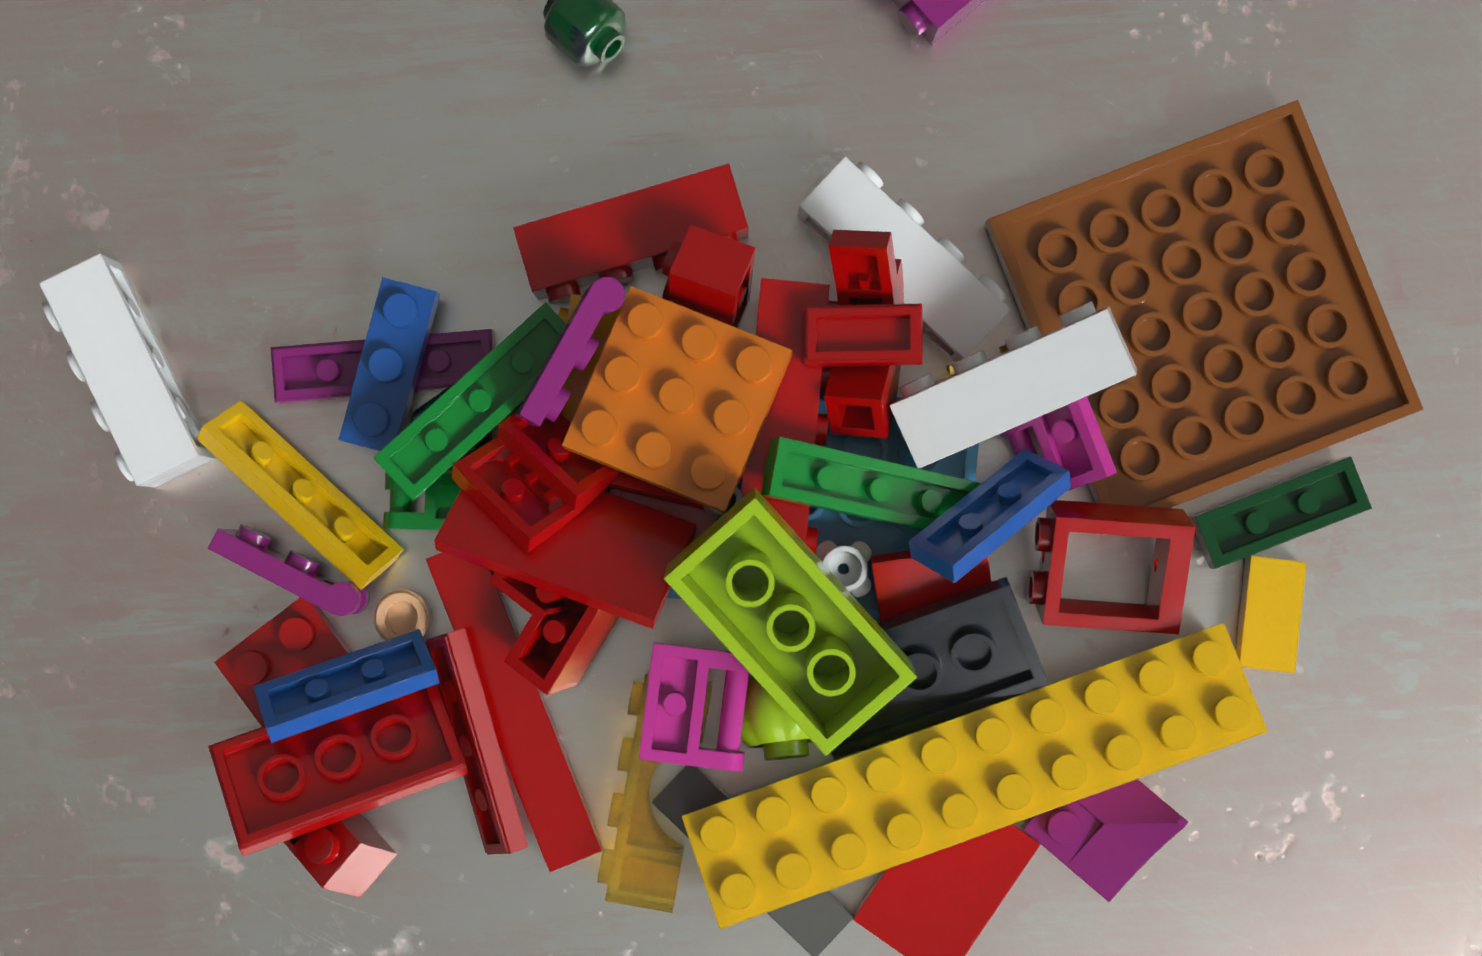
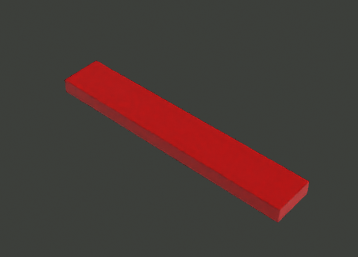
M443 552L425 559L453 630L466 629L498 744L549 872L601 852L603 850L602 843L541 690L504 662L519 635L502 592L489 582L494 572Z

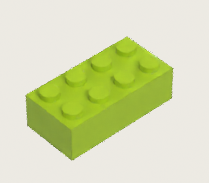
M755 487L666 566L664 580L825 756L917 678L911 660Z

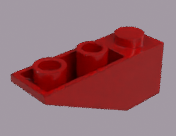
M361 814L283 842L322 889L361 897L397 855L385 839Z

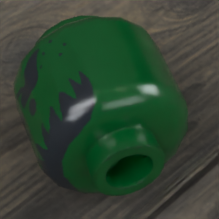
M612 0L547 1L543 11L545 36L575 64L580 67H587L601 61L607 63L620 53L625 43V37L623 36L626 26L625 13Z

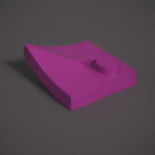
M1136 779L1028 818L1021 824V827L1105 900L1110 902L1134 874L1158 850L1188 824V821L1141 781Z

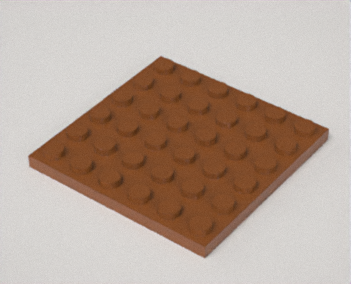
M1298 100L987 219L985 222L1027 329L1037 326L1041 335L1063 326L1060 315L1092 301L1096 311L1109 306L1137 368L1135 376L1087 396L1117 471L1115 474L1088 484L1096 503L1172 508L1424 410Z

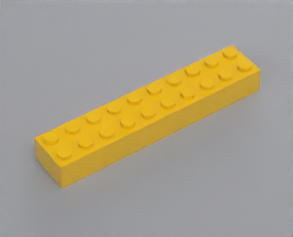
M1221 623L683 815L682 819L719 929H723L1268 732V729L1225 624Z

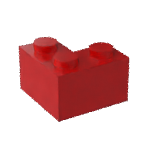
M690 224L682 244L673 242L666 255L662 274L668 276L662 298L738 328L750 300L756 247Z
M494 572L489 582L531 614L530 619L504 662L546 695L577 686L619 617Z

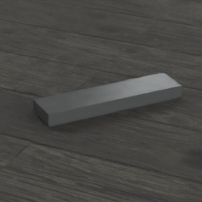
M685 765L652 800V804L688 837L682 819L683 815L731 798L699 767ZM829 891L767 912L811 956H818L854 918L853 914Z

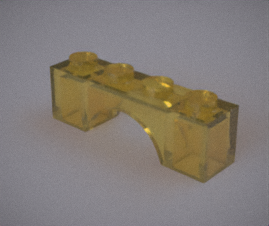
M650 670L645 673L644 683L633 681L627 714L637 716L634 738L623 737L617 770L627 772L624 794L613 793L607 824L609 827L617 828L614 850L603 849L597 882L607 884L605 901L673 913L684 846L672 839L660 827L651 808L650 783L655 770L661 762L639 759ZM707 681L700 743L703 742L713 681Z

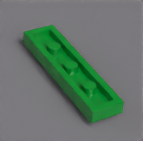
M545 302L375 455L373 459L414 501L523 402L566 326L565 322Z
M773 437L770 440L761 495L923 530L981 483L788 438Z

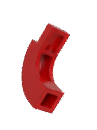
M833 230L828 246L838 305L904 304L902 260L895 259L891 232ZM901 365L832 366L824 394L831 434L888 438L893 417L890 405L897 398Z

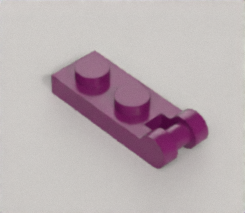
M602 277L585 290L516 412V417L534 427H539L544 418L552 422L557 419L571 393L562 386L573 367L580 371L585 369L599 344V341L591 337L601 317L619 309L624 302L625 290L617 279Z
M241 524L238 530L218 528L207 548L337 616L359 614L369 604L370 593L367 587L360 590L352 581L334 582L317 573L321 566L317 561L294 550H290L289 554L285 556L269 548L268 546L272 539L247 525Z

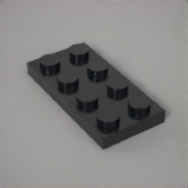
M1007 576L878 623L911 660L917 678L832 750L831 754L835 760L1049 685L1046 672Z

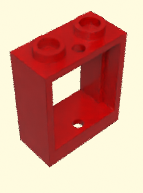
M1055 500L1047 507L1046 518L1038 517L1036 521L1034 545L1036 551H1041L1039 571L1030 572L1028 602L1036 606L1043 625L1179 635L1195 526L1183 509ZM1069 532L1156 538L1146 604L1061 598Z

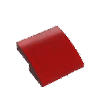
M516 413L499 422L497 438L457 461L452 466L451 479L527 553L575 518L606 489L619 473L618 470L566 450L562 446L571 422L561 413L554 422L544 418L539 427L530 425L516 417Z

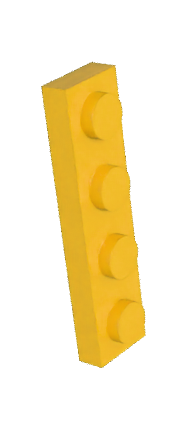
M242 400L201 427L196 439L360 590L365 588L392 565L402 553L403 548Z

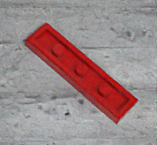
M462 628L426 639L425 644L439 679L437 687L467 765L468 774L463 777L485 853L487 855L512 854L528 847L466 629Z

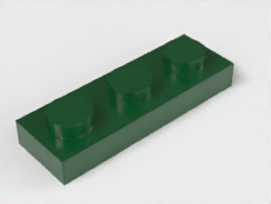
M1349 456L1189 518L1195 526V533L1209 568L1217 569L1370 510L1372 507L1353 459Z

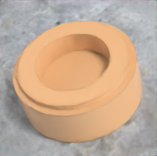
M396 590L386 594L378 602L374 611L375 628L385 641L420 629L424 638L429 632L433 621V613L429 602L423 595L413 590Z

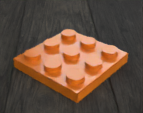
M630 286L562 446L566 450L725 514L791 360L792 350Z

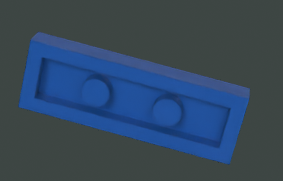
M382 277L338 440L381 451L404 430L441 295L437 291Z
M1024 449L909 540L911 558L953 583L957 582L1071 488L1070 471Z
M418 629L253 686L267 733L271 743L439 684V679L421 631Z

